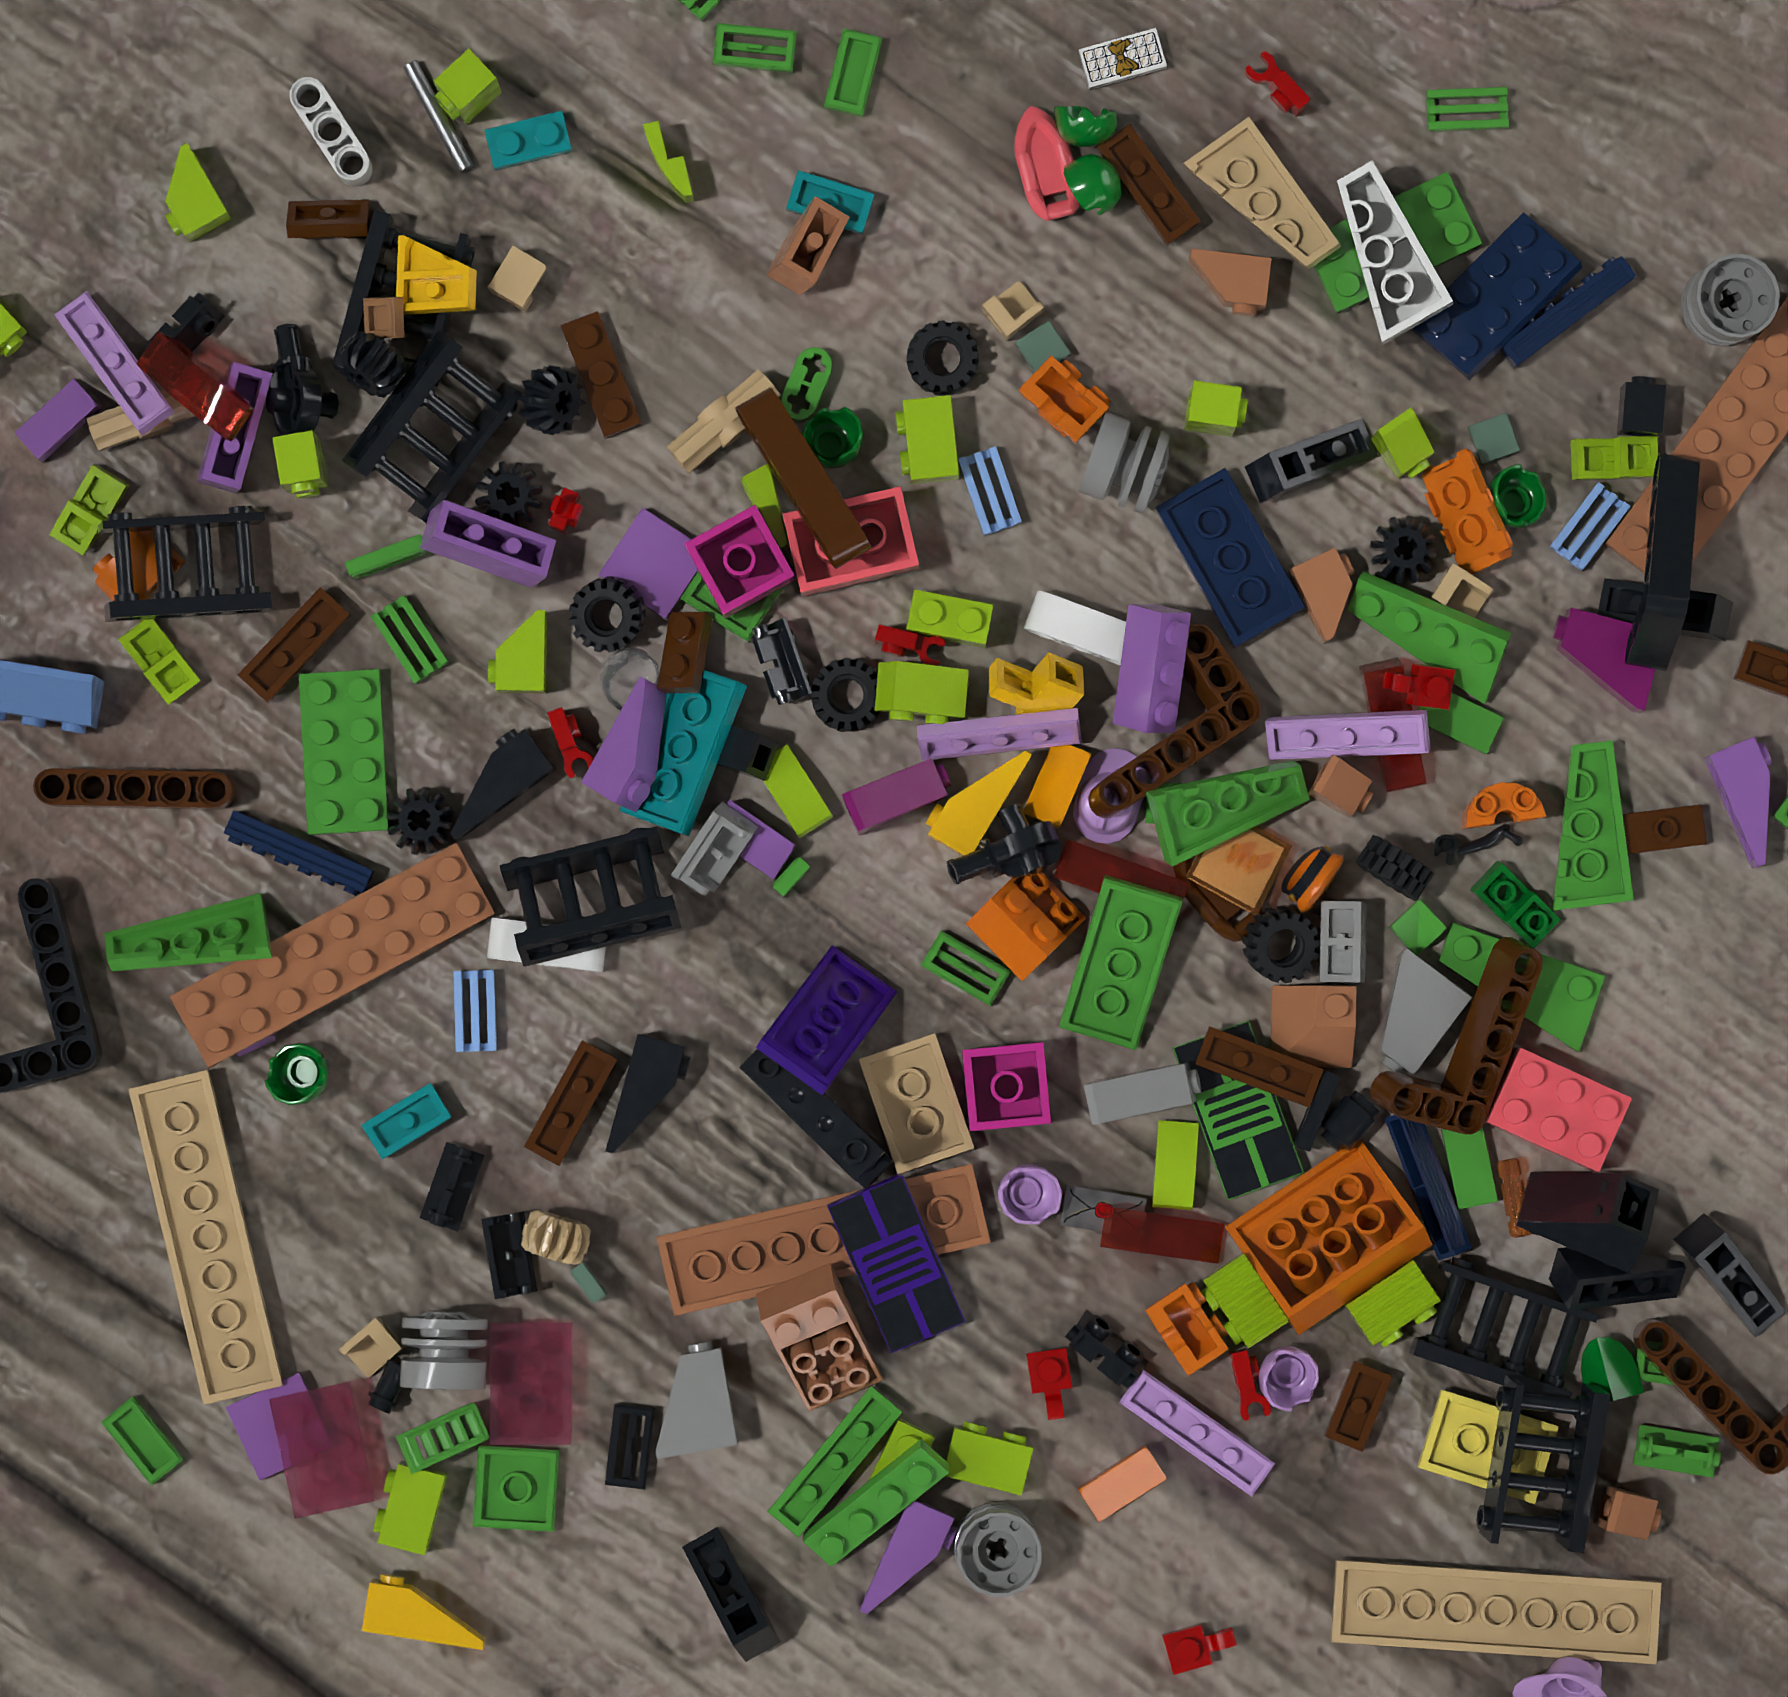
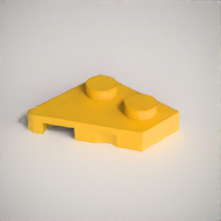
M404 235L398 236L396 297H403L404 315L475 310L476 270Z

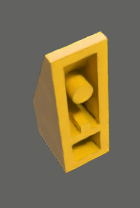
M1023 751L948 799L944 807L937 803L925 823L931 827L928 836L961 856L974 852L1032 754Z
M380 1574V1580L372 1579L369 1582L362 1631L483 1650L486 1646L487 1638L414 1585L404 1584L405 1577Z

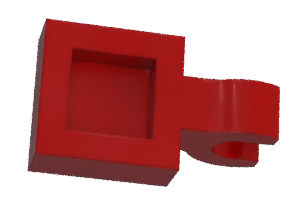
M1263 51L1260 54V58L1267 65V70L1264 73H1257L1248 65L1244 70L1246 77L1253 83H1266L1270 85L1269 89L1273 92L1270 98L1275 105L1284 113L1290 110L1297 117L1308 107L1311 99L1284 70L1281 71L1273 56Z
M564 487L560 496H554L549 511L553 513L548 523L551 529L566 534L569 526L576 528L584 509L583 505L578 504L581 499L579 493Z
M880 624L878 625L875 643L882 645L881 652L904 657L905 651L915 652L923 664L940 666V661L930 659L926 651L932 645L944 647L945 641L942 638L935 636L923 637L912 632Z
M1412 663L1410 675L1385 672L1382 688L1407 693L1406 703L1410 705L1449 710L1455 670Z
M561 707L547 712L564 758V770L568 777L573 779L576 777L572 766L576 760H585L589 768L594 759L589 753L578 749L575 738L582 735L575 715L573 713L566 716L565 710Z
M1067 1348L1027 1353L1032 1394L1044 1392L1048 1420L1065 1418L1060 1390L1072 1388Z
M1245 1348L1230 1351L1229 1356L1239 1393V1412L1244 1421L1249 1420L1248 1406L1253 1402H1258L1262 1405L1264 1416H1270V1403L1264 1396L1255 1391L1254 1381L1258 1380L1259 1375L1256 1356L1248 1357V1352Z
M1200 1623L1162 1634L1173 1675L1211 1665L1213 1662L1210 1652L1237 1646L1232 1627L1204 1635L1202 1624Z

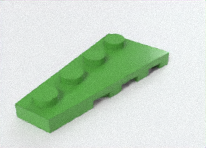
M1363 571L1358 578L1348 611L1426 665L1454 669L1453 683L1485 704L1490 697L1512 633Z
M1451 923L1438 962L1478 987L1491 950L1500 939ZM1541 954L1543 959L1542 971L1524 1017L1578 1053L1605 976Z

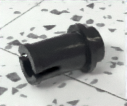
M388 1359L374 1392L369 1391L368 1396L371 1397L368 1405L390 1414L393 1407H398V1404L395 1402L402 1387H400L401 1365Z

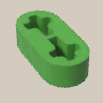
M812 347L801 352L783 391L781 402L794 422L807 421L814 415L831 376V358L821 348ZM815 356L821 358V366L826 369L823 373L816 372L812 382L809 383L805 381L808 368L803 363L805 360L812 361ZM805 387L808 389L805 401L810 407L808 410L801 409L798 414L793 413L792 404L788 402V399L790 397L797 398L801 388Z

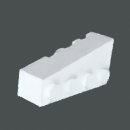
M1372 160L1337 180L1380 337L1384 345L1452 306L1453 300Z

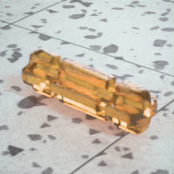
M1517 1158L1501 1160L1498 1162L1497 1167L1499 1178H1503L1504 1182L1501 1184L1506 1216H1510V1221H1508L1510 1236L1513 1238L1529 1236L1532 1233L1516 1226L1525 1192L1524 1182L1519 1178V1175L1522 1174L1520 1161Z

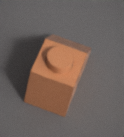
M815 196L783 241L766 275L796 294H803L817 282L849 216Z
M1191 249L1189 264L1223 307L1232 308V314L1240 316H1256V311H1264L1267 302L1272 258Z
M1336 548L1330 549L1289 570L1294 585L1323 644L1331 641L1335 635L1353 584L1350 577L1355 575L1345 553L1339 555Z
M1332 755L1326 759L1308 795L1350 818L1355 811L1362 814L1373 796V792L1368 790L1372 780L1342 759Z
M1606 1485L1595 1524L1606 1531L1648 1540L1649 1533H1656L1662 1511L1656 1508L1658 1501L1654 1498Z

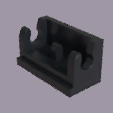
M524 1211L481 1219L494 1298L501 1299L538 1291L532 1254L521 1246L522 1231L526 1222Z

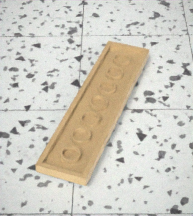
M204 1070L130 1088V1098L203 1405L283 1386L282 1373L210 1071Z
M1336 1559L1330 1641L1336 1643L1555 1658L1570 1656L1585 1660L1657 1664L1662 1583L1660 1581Z

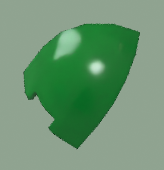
M1596 1337L1587 1344L1581 1361L1583 1383L1599 1385L1610 1394L1609 1402L1644 1393L1639 1370L1634 1358L1622 1343L1610 1337Z

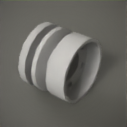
M1733 253L1717 258L1690 277L1682 292L1681 311L1686 326L1696 338L1709 345L1727 347L1741 343L1758 334L1772 322L1779 308L1780 291L1775 275L1765 263L1751 255ZM1729 297L1732 304L1722 309L1719 306V302Z
M1106 412L1078 492L1104 500L1112 485L1120 487L1118 506L1124 508L1130 491L1139 494L1134 511L1143 514L1146 506L1157 495L1169 460V439L1171 434L1161 431L1156 447L1148 446L1146 444L1152 427L1145 426L1137 441L1129 439L1131 420Z
M425 1311V1313L411 1317H402V1328L420 1329V1337H402L401 1344L420 1349L418 1357L401 1360L400 1387L453 1390L486 1389V1362L468 1358V1350L487 1346V1339L469 1338V1330H486L488 1328V1319L477 1318L466 1314V1312Z
M986 1502L971 1509L960 1520L954 1537V1555L964 1580L975 1591L990 1597H1009L1024 1590L1036 1578L1042 1563L1041 1543L1030 1518L1019 1508L1004 1502ZM999 1538H1003L1002 1542L1006 1550L1004 1552L996 1550L993 1555L990 1554L987 1542L989 1540L997 1542Z

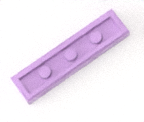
M87 291L54 314L142 436L175 412Z
M1078 708L945 722V724L917 725L921 759L924 761L930 758L934 760L1082 743Z
M1427 710L1268 717L1265 721L1269 760L1323 758L1332 755L1347 757L1429 753L1431 749Z
M1143 1370L1139 1378L1135 1379L1119 1400V1403L1251 1497L1275 1464L1145 1370Z

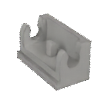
M722 801L711 813L671 876L680 879L703 895H707L709 890L715 892L759 826Z
M1321 901L1320 982L1366 984L1367 903L1362 901Z

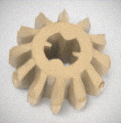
M536 1210L530 1213L528 1221L525 1222L521 1246L526 1251L543 1258L576 1265L581 1263L584 1254H587L591 1230L586 1224H582L579 1221L558 1214Z

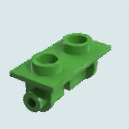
M1639 1424L1633 1465L1713 1478L1715 1467H1718L1720 1463L1721 1452L1718 1451L1719 1437Z

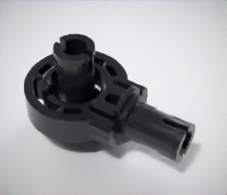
M282 324L274 329L278 360L272 366L274 374L271 377L269 391L266 396V408L268 413L273 415L275 426L281 435L314 431L319 417H327L329 419H333L334 416L336 417L339 409V399L336 393H321L319 379L314 371L311 370L312 363L310 358L304 357L302 353L300 327L297 324Z
M1021 803L1002 809L998 812L997 816L1000 818L1007 836L993 843H990L987 838L981 840L977 851L948 860L947 869L952 881L957 885L962 881L986 872L994 878L1004 874L1017 878L1036 874L1057 862L1061 855L1060 838L1052 821L1040 822L1029 826Z

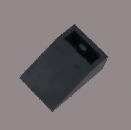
M1531 1172L1527 1180L1516 1226L1534 1235H1540L1559 1243L1572 1251H1578L1597 1259L1610 1267H1616L1629 1273L1648 1240L1659 1189L1623 1174Z

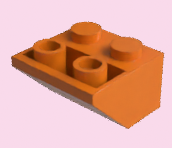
M1040 871L1030 876L1012 877L980 908L966 925L1023 981L1086 917Z

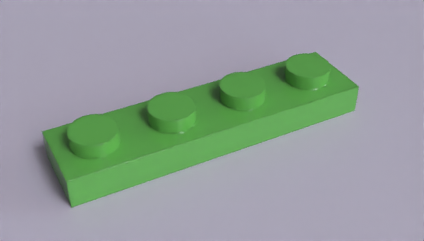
M871 1385L767 1512L799 1538L896 1421L902 1410Z
M920 1439L805 1531L803 1542L832 1567L949 1473V1463L926 1442Z

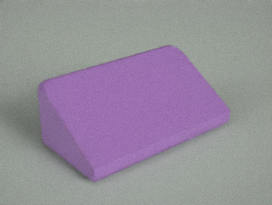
M73 378L25 422L15 434L34 456L43 463L87 422L86 418L95 415L102 408Z
M729 800L728 806L759 826L740 854V857L774 880L797 846Z

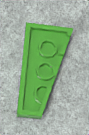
M1613 740L1572 745L1570 747L1552 911L1633 901Z
M1293 760L1146 792L1164 860L1172 867L1310 800L1301 765Z
M261 893L104 933L107 962L111 971L272 958L265 904Z

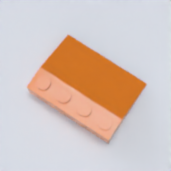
M1361 1139L1351 1151L1345 1147L1341 1148L1339 1152H1335L1225 1226L1227 1232L1240 1251L1247 1257L1298 1336L1433 1245L1423 1224Z

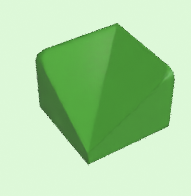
M1421 899L1415 901L1388 927L1416 956L1447 929Z

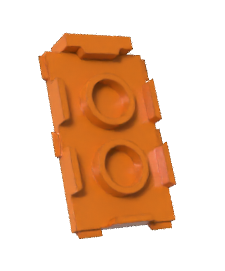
M1465 448L1456 453L1457 457L1436 467L1433 465L1429 466L1423 471L1421 476L1428 490L1424 495L1432 514L1438 518L1441 527H1444L1440 532L1449 553H1455L1456 556L1454 557L1458 566L1463 570L1466 569L1472 575L1512 557L1511 552L1513 551L1511 547H1513V542L1508 531L1505 529L1495 506L1493 496L1485 483L1472 450Z

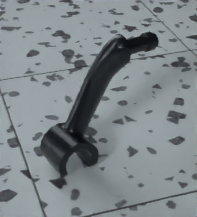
M1503 824L1487 835L1463 844H1459L1454 836L1445 834L1437 837L1435 840L1434 856H1438L1441 852H1448L1446 864L1454 865L1457 862L1458 856L1489 849L1505 837L1516 846H1521L1524 840L1519 835L1517 836L1510 831L1511 827L1509 824Z

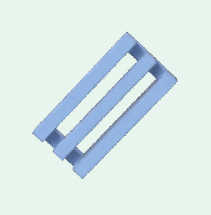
M994 446L988 448V450L959 458L958 463L983 536L1021 524L1022 520L997 447ZM989 458L992 460L1011 518L1006 520L1003 518L984 460ZM974 463L977 465L996 523L991 525L987 521L969 465Z
M1600 482L1594 486L1549 546L1550 549L1580 571L1585 568L1630 508L1628 503L1621 501L1617 498L1616 494L1612 491L1609 492ZM1598 495L1604 499L1603 503L1568 550L1561 546ZM1613 505L1617 508L1616 512L1580 559L1574 555L1609 507Z
M495 970L453 971L456 1052L497 1051ZM463 979H470L472 1039L470 1044H465ZM479 979H486L488 1043H480Z

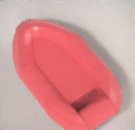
M1030 106L1023 113L1018 123L1014 146L1015 158L1025 196L1033 212L1046 221L1073 215L1079 208L1080 203L1071 192L1063 173L1064 166L1074 161L1071 146L1059 136L1056 122L1052 116L1040 108ZM1062 193L1066 194V200L1045 205L1043 198Z

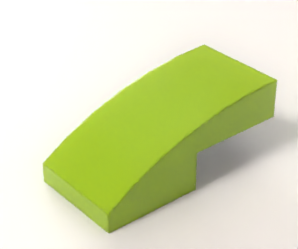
M659 121L643 124L649 148L660 172L681 199L686 203L693 202L694 199L684 156L667 159Z
M1619 436L1617 438L1570 440L1572 480L1653 478L1658 457L1657 436Z
M98 464L91 465L73 499L68 500L49 535L82 556L86 555L99 536L98 525L102 521L108 520V514L114 513L130 484Z
M154 619L141 620L118 638V641L141 668L143 674L168 705L200 681L199 677Z
M788 744L776 750L766 781L763 782L797 836L801 838L833 818V815Z
M1158 1120L1152 1207L1182 1210L1193 1209L1199 1123Z

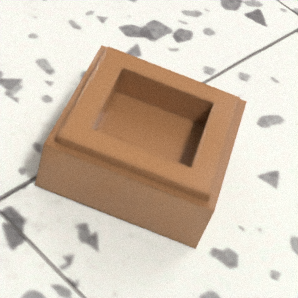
M403 297L363 298L366 334L373 333L377 338H405Z

